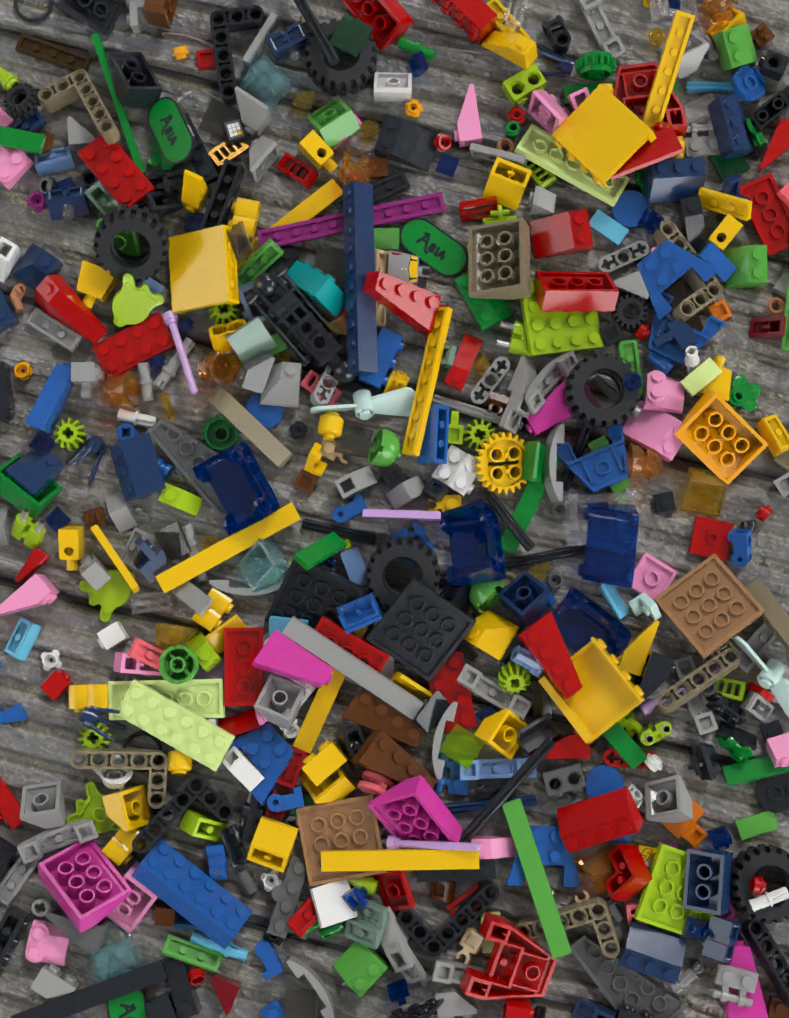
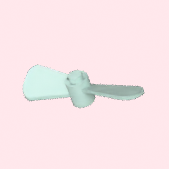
M405 387L371 396L369 390L362 389L353 393V404L316 406L310 408V414L355 410V416L361 420H368L374 414L408 417L411 413L415 391L410 387Z
M735 635L732 640L762 670L757 677L759 685L764 689H771L783 711L789 717V680L782 676L786 671L785 666L776 659H769L765 665L752 648L742 638Z

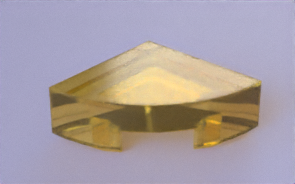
M302 92L294 99L292 105L311 111L316 92Z
M344 315L327 324L333 332L347 335L346 317Z
M167 392L161 393L162 404L168 419L174 418L175 412L172 408L169 394Z
M550 563L535 564L528 572L543 582L545 581Z

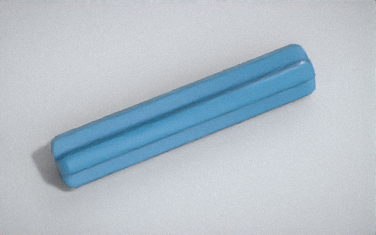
M687 82L685 85L686 93H734L731 82Z

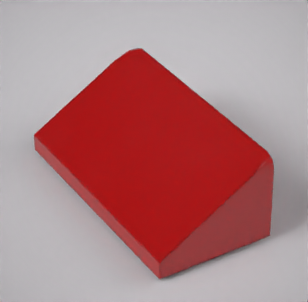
M255 709L219 720L220 728L234 736L261 727L257 720Z

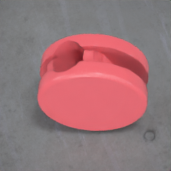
M364 771L361 776L363 780H360L357 784L359 790L365 794H373L374 798L396 786L390 779L372 771Z

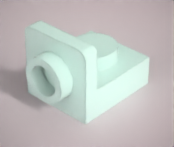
M645 592L629 602L632 612L636 617L643 612L646 616L650 615L655 621L662 617L657 604Z

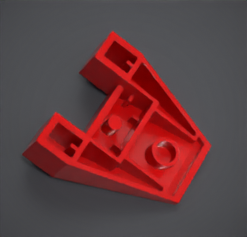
M656 61L618 67L613 95L641 120L657 72L658 64ZM672 89L663 121L673 127L676 136H683L684 138L688 127L685 109Z
M486 912L480 932L486 940L495 943L484 972L466 967L460 983L464 994L481 1000L544 997L555 969L557 958L553 959L552 954L505 917Z

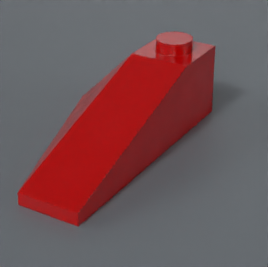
M60 274L47 275L36 287L35 301L52 318L94 344L107 333L108 330Z

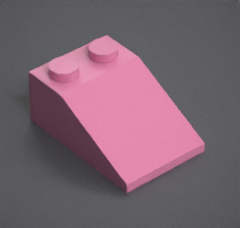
M534 90L532 92L528 113L546 132L552 134L571 114L565 107L562 108L558 104V100L553 94L549 95L544 90Z
M640 400L637 406L643 410L635 419L630 415L622 427L623 434L668 463L672 461L683 444L674 435L682 421L662 411L644 409V401Z
M36 573L0 604V616L46 605L47 603L49 605L58 598L56 595L60 591L46 575Z
M137 861L123 877L131 887L132 893L107 915L108 918L129 934H131L158 898V896L131 876L140 864Z

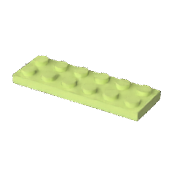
M531 124L517 145L515 153L526 156V159L610 206H615L630 180L629 177L624 175L614 180L609 179L606 182L608 185L607 189L602 184L598 186L591 179L593 176L589 172L585 174L578 167L580 164L577 161L573 163L566 156L568 152L564 149L560 151L553 142L555 140L551 134Z
M224 678L191 679L187 683L182 684L169 683L167 680H138L203 718L225 717ZM133 680L108 681L109 709H118ZM109 713V720H125L115 713Z
M136 679L132 681L117 709L120 710V713L116 715L215 772L218 770L236 737Z

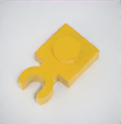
M445 495L442 501L435 502V508L429 509V511L442 509V515L461 514V495Z

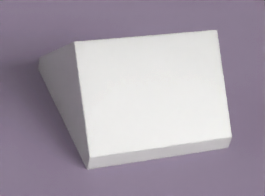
M375 72L374 101H411L412 73Z

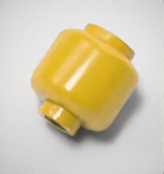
M325 412V414L319 417L318 433L323 436L324 440L334 441V438L342 435L343 418L337 412Z
M175 748L168 752L167 770L171 772V775H187V772L192 769V758Z

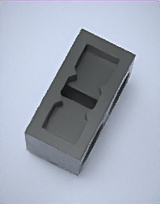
M578 761L541 772L546 793L548 796H552V798L564 796L563 792L571 791V793L580 792L582 787L586 786L581 765ZM572 773L578 775V780L575 783H569L568 777ZM554 778L559 779V786L557 788H550V781Z

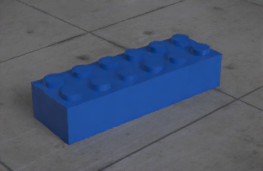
M162 839L156 843L131 875L224 950L253 912Z

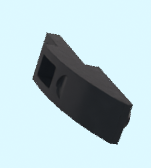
M789 85L749 114L760 130L789 111Z
M187 112L185 116L197 140V146L194 149L195 154L190 162L196 174L203 177L206 185L217 181L218 174Z

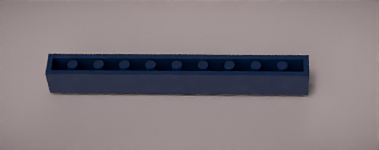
M352 181L344 185L342 191L348 374L369 376L378 373L376 301L363 292L367 272H375L373 185Z

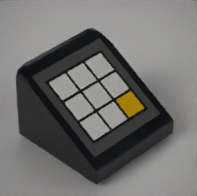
M239 116L222 122V130L229 144L247 139Z

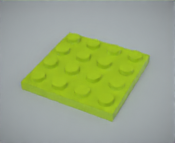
M531 279V297L520 298L530 357L604 347L602 335L598 330L600 329L598 311H541L536 301L535 279Z
M659 842L649 871L652 880L643 888L634 918L703 942L709 933L707 932V922L711 915H715L683 908L687 852Z

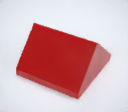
M405 870L375 874L376 880L379 881L378 887L385 907L390 906L392 911L415 907V899Z

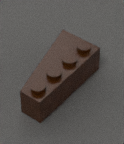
M146 0L143 11L148 23L171 29L178 0Z
M364 687L360 689L341 716L370 729L382 730L388 736L414 747L418 745L426 734L412 723V719Z
M373 730L350 761L364 767L368 771L385 776L396 785L405 779L422 775L431 788L438 781L382 730Z

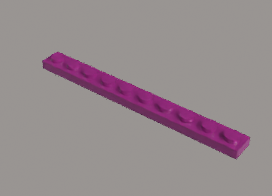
M442 192L373 206L374 227L445 212L446 208ZM343 213L258 230L257 235L260 247L269 238L279 247L344 234Z

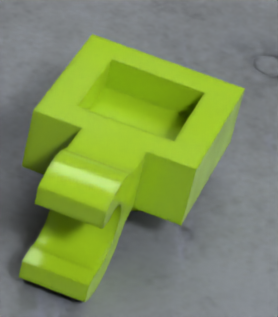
M451 411L448 444H463L464 425H458L459 411Z
M633 711L618 721L622 728L626 727V732L630 737H633L636 732L640 733L643 729L641 724L634 719L636 715Z

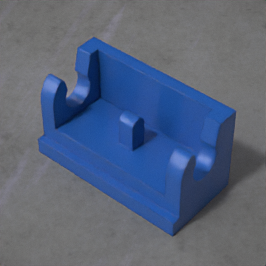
M373 593L337 607L338 617L346 634L382 619L381 609Z

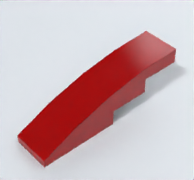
M291 747L295 754L284 773L280 775L276 782L272 795L293 794V788L296 787L307 752ZM267 806L264 816L283 823L287 811L272 812Z

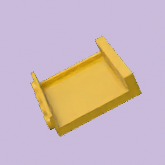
M602 84L551 134L555 140L553 142L560 151L564 149L568 152L566 156L573 163L577 161L580 164L578 167L585 174L589 172L593 176L591 179L598 186L602 184L606 189L608 188L606 182L647 140L652 143L656 139L653 130Z
M219 225L169 237L168 252L173 313L186 315V311L225 303L231 305L239 304L235 228Z
M591 637L589 643L570 657L583 688L568 699H563L547 676H543L538 680L586 744L592 743L645 700L642 696L644 695L642 689L638 685L634 686L630 681L632 679L630 674L625 669L621 670L617 665L620 663L614 654H609L606 651L607 645L601 638L597 639L595 637Z

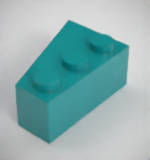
M296 260L286 274L306 297L308 296L310 299L317 301L321 308L325 307L336 317L346 303V295L335 284L336 280L329 274L325 275L320 269H314L309 263L305 262L303 264Z

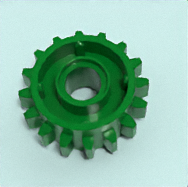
M606 51L585 52L575 62V72L580 74L582 79L586 80L609 78L612 76L613 71L617 69V60L615 57H612L611 53Z
M217 414L215 419L209 417L210 422H205L206 428L201 429V432L205 434L201 439L207 441L205 445L211 446L210 448L216 450L218 454L223 452L225 456L228 455V451L234 453L235 446L240 447L238 441L243 440L239 436L241 432L225 416L221 417ZM221 430L227 432V436L224 439H218L217 437L218 432Z

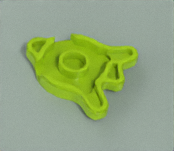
M129 273L124 274L122 277V288L115 294L112 300L113 322L116 326L123 327L144 321L154 307L164 303L163 295L151 293L147 284L136 287L133 276Z
M108 570L111 579L97 591L85 580L79 583V588L89 595V604L91 606L101 605L99 617L103 622H108L113 611L124 605L130 598L131 589L117 570ZM130 572V574L135 579L134 573Z
M95 781L88 782L85 785L87 799L80 798L76 800V811L67 817V823L83 819H93L98 834L112 830L119 831L120 827L106 815L102 798L106 794H103L98 789Z

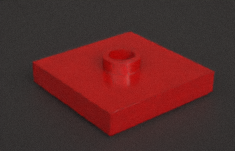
M695 516L688 553L707 558L715 553L721 561H727L731 541H728V533L734 528V523Z

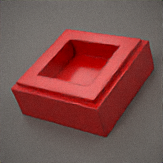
M214 48L196 51L199 71L216 69Z
M752 682L747 687L748 690L758 693L768 702H772L775 698L766 689Z

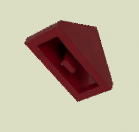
M786 317L751 318L749 337L773 341L780 340L785 334Z
M213 973L210 977L225 1015H228L242 982L219 973Z

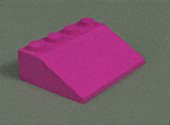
M422 775L405 779L368 802V807L389 833L393 836H398L401 840L459 842L463 831L462 826Z
M93 839L81 844L77 842L38 863L39 879L80 934L98 924L132 893L131 887Z

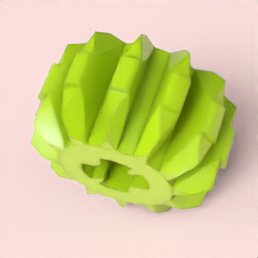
M225 303L209 308L208 312L212 313L210 319L215 320L216 325L221 322L222 324H227L232 319L238 320L239 317L235 314L241 313V310L237 308L239 304L231 305ZM227 308L228 313L224 312L222 314L221 309L225 310Z
M68 418L67 423L63 419L60 420L62 426L55 425V428L59 431L53 432L54 436H59L55 439V442L60 443L62 449L66 446L69 451L72 450L73 446L78 449V442L83 444L85 442L81 437L87 436V433L81 432L85 429V426L79 425L80 421L77 419L73 422L72 418ZM69 430L73 432V436L70 435L71 438L66 436L67 432L70 433Z
M476 419L473 420L474 427L468 423L467 428L469 430H464L463 433L469 436L464 438V442L471 441L468 448L476 445L475 451L481 446L480 442L487 443L485 437L492 438L490 434L495 432V429L488 430L491 426L490 422L486 426L483 425L484 419H481L480 425H478ZM477 431L481 434L484 433L482 440L479 437L475 438Z
M509 662L508 667L502 666L501 671L498 672V684L504 692L509 691L510 695L514 692L520 694V690L526 691L527 685H530V672L517 663L512 665Z
M99 722L97 725L92 724L103 732L109 729L108 726L102 729V722ZM84 726L85 730H79L83 737L78 738V741H84V744L80 746L81 748L87 746L88 748H106L105 745H110L111 743L88 727ZM94 734L98 735L99 739H91V736Z

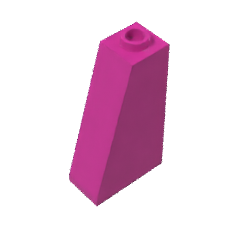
M565 380L547 397L546 403L535 415L531 414L526 419L527 424H525V427L530 435L533 433L534 437L572 417L568 412L570 410L569 406H565L564 402L566 399L565 395H563V389L566 385L564 384ZM585 383L584 391L586 398L594 405L597 401Z
M276 629L251 664L253 667L321 688L324 684L328 685L333 678L331 672L334 668Z
M737 939L732 962H726V964L757 972L750 946L744 943V940ZM759 979L757 980L755 993L746 992V998L753 999L752 1007L745 1005L744 1007L737 1006L736 1003L730 1001L724 1002V1014L727 1018H768ZM729 987L728 993L738 995V989Z

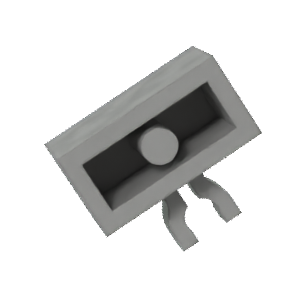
M71 362V382L78 387H82L81 397L83 399H92L91 387L102 388V382H105V372L95 362Z

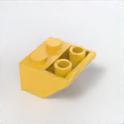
M497 157L482 198L496 196L497 204L517 211L530 180L532 170Z
M334 739L330 742L328 740L323 742L318 748L319 752L316 754L312 752L303 761L302 770L316 786L347 761V757Z
M262 816L253 837L247 860L284 873L299 829Z

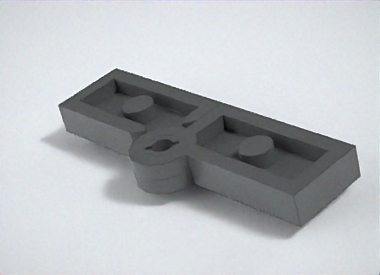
M291 855L281 886L277 885L272 888L271 897L276 901V904L274 905L266 933L286 939L289 929L286 922L294 914L307 874L305 859Z

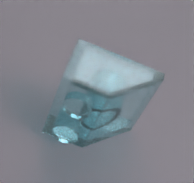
M263 54L249 68L239 88L267 105L270 110L292 89L290 79Z
M259 538L237 564V567L251 590L257 593L280 583L284 579L290 565L275 542Z
M132 934L106 943L98 951L90 952L95 968L103 981L143 966Z

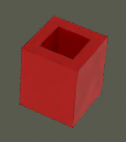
M59 669L55 670L40 688L54 701L58 700L69 688V685H72L74 682L71 680L72 676L67 671Z

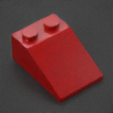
M587 208L567 211L529 222L534 259L588 252L593 247Z

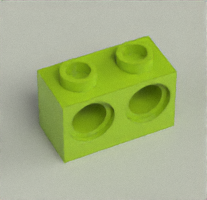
M534 63L527 70L524 69L502 83V90L513 107L516 105L521 106L529 100L528 98L532 96L534 90H544L547 81ZM534 79L537 81V84L532 85L528 81ZM519 89L522 93L514 94L512 90Z

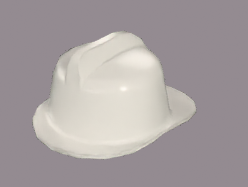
M97 754L93 757V761L96 763L104 760L102 754ZM115 755L113 761L121 763L123 759L121 756ZM94 769L101 777L103 784L110 789L123 790L124 785L133 774L132 769Z

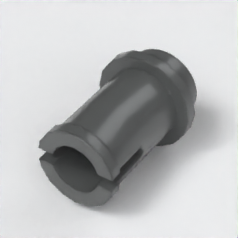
M248 868L237 874L245 889L244 893L246 892L247 895H250L258 890V884H255Z
M611 897L605 898L604 900L607 903L613 924H615V920L616 923L620 922L623 917L615 905L616 901L611 900Z

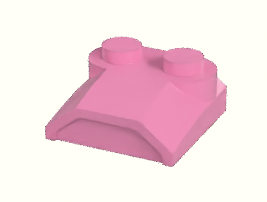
M0 146V183L10 191L31 168L34 162L21 150Z
M653 370L649 374L646 373L644 409L682 414L685 394L684 387L679 383L682 380L666 377L659 370Z
M35 918L28 936L25 959L32 963L43 962L65 966L70 938L51 921Z

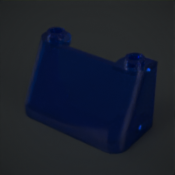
M239 442L192 468L195 477L203 483L209 481L228 514L223 518V528L229 536L263 520L279 509V501L251 449L245 442Z
M482 499L442 512L440 528L449 535L453 565L448 567L447 572H445L448 583L455 586L498 582L506 579L500 524L496 512Z
M587 502V508L583 509V520L587 522L585 558L582 564L578 565V576H581L582 580L632 588L639 526L638 511L634 505Z
M574 587L569 588L552 611L565 645L575 652H578L589 643L591 637H595L597 639L601 638L607 645L606 651L618 658L630 642L632 632L627 626Z

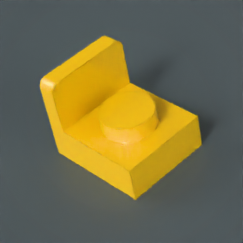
M392 371L384 393L407 387L410 377L403 371Z
M315 442L309 452L304 470L322 477L328 464L320 461L323 455L320 453L322 445Z

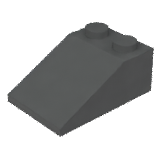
M53 906L45 915L74 943L84 947L83 950L87 952L98 951L106 943L111 919L103 918L98 924L80 934L60 906Z

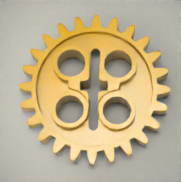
M499 432L498 435L492 433V438L485 437L487 443L480 442L482 449H476L479 456H473L474 459L478 460L473 466L478 467V470L474 474L480 475L477 481H484L482 487H488V491H495L497 494L501 492L502 494H507L508 491L514 493V487L521 489L520 483H527L521 480L525 445H523L524 439H518L519 435L512 436L510 432H506V434ZM511 449L514 451L512 457L509 455ZM493 450L496 451V456L494 459L492 458ZM518 460L517 464H502V466H488L489 462H504ZM512 468H514L515 470L513 476H511L510 470ZM496 469V470H497V475H496V477L494 478V477H493V471Z

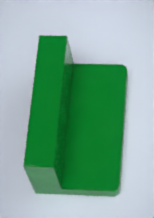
M539 441L525 443L521 480L541 483L546 445L540 444Z

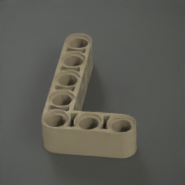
M76 70L38 92V99L49 113L56 112L81 98L104 141L107 144H114L119 141L120 132L85 70Z
M664 221L654 231L653 238L658 245L667 239L697 257L698 254L673 222ZM692 268L682 275L694 293L674 308L672 317L675 321L686 322L722 294V286L714 275L705 283L701 278H698V275Z
M220 386L206 399L278 468L281 469L293 456L256 418Z
M755 577L743 584V586L766 610L761 618L785 647L789 665V614L760 578Z
M730 640L713 652L714 658L658 696V708L661 712H673L739 666L740 654ZM727 656H734L736 661L730 663L725 658ZM716 666L720 669V672L714 674L709 669ZM700 677L704 682L698 685L693 680ZM680 688H685L688 690V693L686 695H679L677 691ZM664 699H669L672 701V704L670 706H663L661 702Z
M75 748L71 751L69 756L70 764L77 769L148 770V804L154 809H159L165 804L168 761L164 751L160 749ZM76 754H82L84 760L77 763L73 760V757ZM97 754L104 756V760L100 763L93 761V757ZM115 755H123L124 760L121 763H115L113 761ZM136 755L144 757L141 763L133 762V758ZM156 755L163 756V761L159 764L153 762V758ZM154 775H161L162 780L159 783L152 782ZM154 794L161 795V799L158 802H152L151 797Z
M595 897L558 908L560 916L566 920L563 922L565 930L593 923L603 954L608 958H614L619 954V939L607 903L603 898ZM595 905H601L603 907V910L601 912H596L593 910V907ZM580 910L585 915L579 918L574 915V912ZM538 914L520 919L515 924L518 928L525 927L528 930L526 934L533 940L545 936L543 928L541 929L536 925L538 922H541ZM607 924L610 928L607 931H603L599 926ZM613 943L616 947L610 950L606 948V944Z

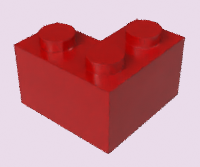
M620 843L609 854L616 872L604 884L611 900L629 901L652 880V876L636 845Z

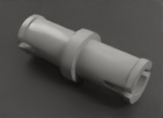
M149 363L137 364L140 380L138 385L141 387L142 402L154 401L152 391L153 379H151Z

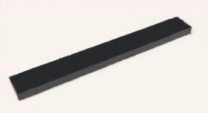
M160 959L16 1013L11 1018H65L167 979V975Z

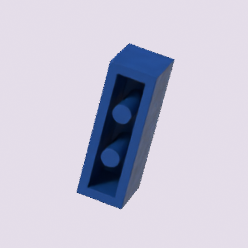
M382 327L377 337L378 373L369 376L360 375L359 382L379 391L382 386L386 387L389 379L387 374L390 369H394L397 363V359H395L397 352L401 353L405 345L402 335Z
M438 404L431 405L420 454L417 456V463L428 465L447 464L450 407Z

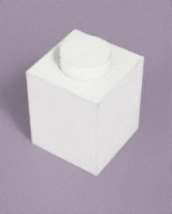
M120 621L114 622L97 633L99 645L102 649L105 648L106 650H111L130 638Z

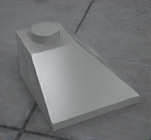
M692 30L676 76L679 79L685 78L697 70L709 48V42ZM665 43L658 46L661 54L663 52Z
M236 86L235 94L244 130L251 136L256 135L260 137L272 120L269 107Z
M261 136L259 139L256 138L251 143L249 149V170L255 183L260 180L280 157L278 144L265 136Z
M280 362L273 365L263 394H261L260 405L298 408L302 363Z
M270 674L254 705V709L271 723L290 730L298 715L306 688Z
M679 774L645 783L646 820L679 823L693 819L692 800Z
M61 781L23 787L20 820L44 829L65 826L66 808Z

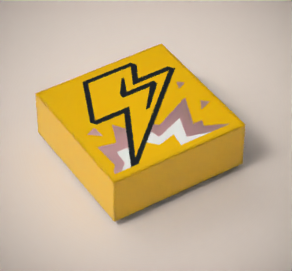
M638 844V849L646 866L651 868L657 848Z

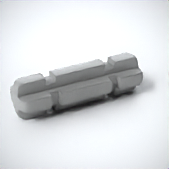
M697 28L694 32L709 42V48L705 54L708 55L707 58L712 63L719 58L717 50H714L713 43L708 35H705L706 31L704 28Z
M696 961L693 963L691 969L688 968L678 977L675 985H670L676 994H679L684 986L687 987L697 977V974L700 975L704 971V967L700 962Z

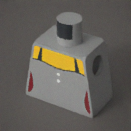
M389 251L388 275L418 286V277H430V266H419L418 256Z

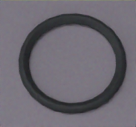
M14 0V8L21 19L27 22H39L47 18L51 13L53 0H49L48 10L38 18L24 16L19 11L18 0Z
M144 731L130 735L122 747L127 748L128 743L134 737L144 735L152 738L156 742L158 749L162 750L159 739ZM158 755V758L155 761L156 764L160 763L162 758L161 755ZM132 769L133 771L141 772V773L148 772V770H134V769Z

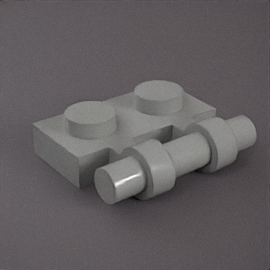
M707 121L706 124L690 123L688 125L686 133H690V138H684L686 141L685 158L721 155L712 121ZM707 131V136L698 137L697 132Z
M718 962L714 982L721 985L720 990L713 989L712 997L718 998L722 1002H734L737 1006L744 1007L745 1005L752 1007L753 999L746 998V992L755 993L759 974L755 971ZM729 987L738 989V995L728 993Z

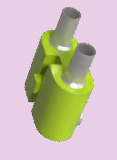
M514 320L513 323L501 321L500 327L510 329L511 337L509 342L497 339L495 345L507 348L508 353L530 358L524 322Z
M23 508L22 513L17 514L11 528V535L19 541L23 538V544L31 549L39 548L46 533L44 527L45 520L39 519L38 522L33 524V518L28 516L30 510Z
M659 719L647 725L648 727L643 728L637 734V739L646 746L652 745L669 735L672 731V726L669 722Z

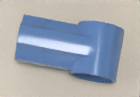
M521 645L514 647L511 652V661L526 668L534 676L542 678L544 672L529 651Z

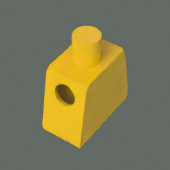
M314 130L299 143L298 151L318 170L324 167L331 174L337 169L338 165L332 159L334 152ZM317 154H322L324 157L321 158Z
M727 214L708 238L707 243L713 242L722 252L743 227V224L730 214ZM717 237H721L723 241L718 242Z
M83 260L77 283V291L84 295L83 302L89 309H92L95 300L103 303L106 302L120 277L116 275L114 278L110 275L109 270L105 271L102 267Z
M722 356L714 357L713 361L722 373L696 393V396L702 397L711 388L728 402L732 371L723 368L726 358Z
M64 526L58 529L59 559L66 560V570H78V560L82 559L85 555V526Z

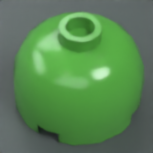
M379 428L373 438V441H375L373 448L370 446L368 462L374 466L386 467L401 457L402 448H400L399 438L394 432Z
M492 575L481 578L477 577L471 583L472 587L469 592L470 602L479 613L486 612L484 609L487 606L491 609L500 601L497 594L506 587V584L498 577Z
M170 646L163 651L159 659V671L162 677L169 683H187L195 677L199 669L198 657L194 650L188 646Z

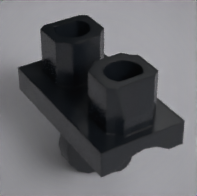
M172 168L169 171L161 172L158 170L149 173L148 180L155 187L153 192L165 191L168 194L170 190L182 189V169Z
M712 744L691 746L693 756H690L692 763L687 765L688 770L694 769L696 775H700L701 780L716 779L715 775L722 770L718 762L711 763L709 756L715 754L714 746Z

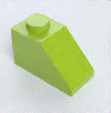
M165 483L166 488L162 490L158 501L197 516L204 499Z
M201 631L186 642L187 646L194 650L199 664L207 673L224 662Z
M186 809L179 828L194 837L222 842L219 831L227 828L228 824L203 813Z

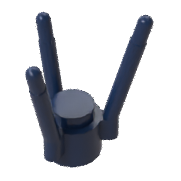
M536 43V47L541 49L539 51L540 54L558 61L557 69L560 70V72H541L543 76H560L565 78L566 74L571 75L575 60Z
M94 435L66 462V465H69L84 451L76 462L79 465L89 452L94 455L98 453L88 485L92 484L102 455L106 451L103 448L105 443Z
M92 705L90 708L85 707L80 719L84 723L83 726L92 729L109 741L114 742L115 740L92 724L96 725L97 721L123 730L126 729V726L99 717L100 713H97L119 714L120 710L99 708Z

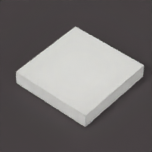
M348 880L328 883L310 889L320 928L358 916Z

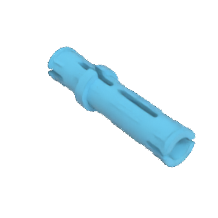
M195 929L190 938V942L224 954V957L228 958L229 956L244 963L249 953V950L233 945V942H230L224 950L207 935Z

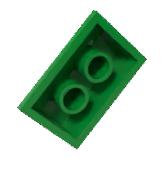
M468 272L454 280V286L480 333L514 316L506 299L469 298Z
M18 453L0 466V495L21 512L23 508H28L30 510L28 516L35 520L49 507L61 492L62 487L53 481L35 496H32L5 472L6 468L23 457Z

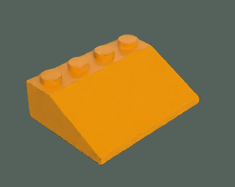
M711 388L696 402L674 433L726 485L736 478L769 445Z

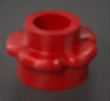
M513 107L508 112L507 118L509 121H516L522 124L525 121L526 113L523 109H519V107Z
M437 134L434 139V146L439 152L447 151L451 147L452 141L447 134Z
M642 323L634 333L638 341L641 338L645 340L651 332L648 329L649 324L645 325Z
M762 505L755 513L758 515L756 519L763 522L773 512L769 508L770 505H767V507Z
M761 876L752 877L750 880V892L760 896L766 890V881Z
M199 967L190 969L187 976L191 985L203 983L206 971Z

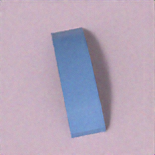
M507 758L459 760V780L511 778L528 758H512L511 760ZM536 768L527 778H537Z

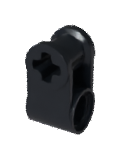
M557 15L555 19L547 23L545 21L542 22L543 32L549 39L554 51L559 54L567 53L570 48L571 35L565 26L563 18ZM558 41H565L566 44H559Z

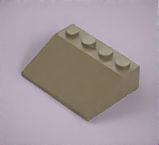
M523 217L468 227L469 298L514 300L531 297L530 228Z

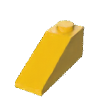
M492 31L482 43V47L525 70L538 57L536 42L521 34Z
M185 169L181 202L185 206L184 209L188 212L201 214L210 196V192L203 177Z
M653 620L622 649L621 653H617L616 658L620 662L617 665L621 670L625 669L628 673L636 676L641 675L659 626V621Z

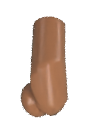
M21 283L15 285L9 295L16 313L24 310L21 300L25 294L26 287Z

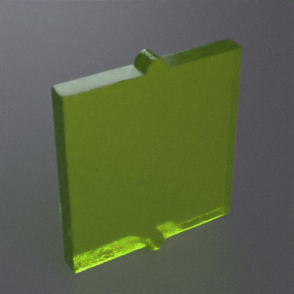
M456 723L450 734L446 735V740L439 751L466 769H469L474 759L478 758V753L485 742Z

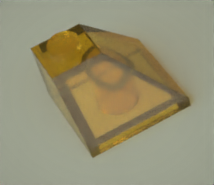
M689 467L684 483L681 511L719 516L728 490V484L709 470Z
M156 623V646H161V650L164 651L170 646L183 645L198 634L200 628Z

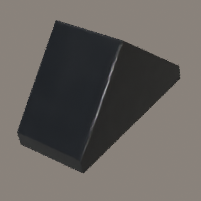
M171 190L168 194L165 191L148 192L146 194L153 212L159 215V218L184 207L177 190Z

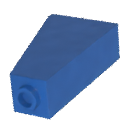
M66 362L63 365L56 363L25 424L47 434H53L55 425L74 385L71 382V364Z

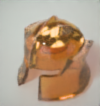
M702 0L703 5L701 8L703 9L705 19L712 24L718 25L727 23L735 17L732 7L729 6L733 2L735 4H739L738 0Z
M347 150L343 152V164L337 172V176L344 185L352 181L370 184V176L377 169V164L364 154L361 155L358 163L351 160V151Z
M232 349L223 352V354L220 353V350L213 351L198 364L199 375L202 381L208 380L222 385L234 382L241 368L240 360Z
M129 371L120 376L108 374L109 378L102 385L101 397L104 398L111 408L122 406L138 407L139 403L131 402L128 395L141 394L134 374Z
M631 442L627 455L628 479L642 478L650 481V479L656 477L662 469L661 455L656 450L647 447L644 453L641 447Z

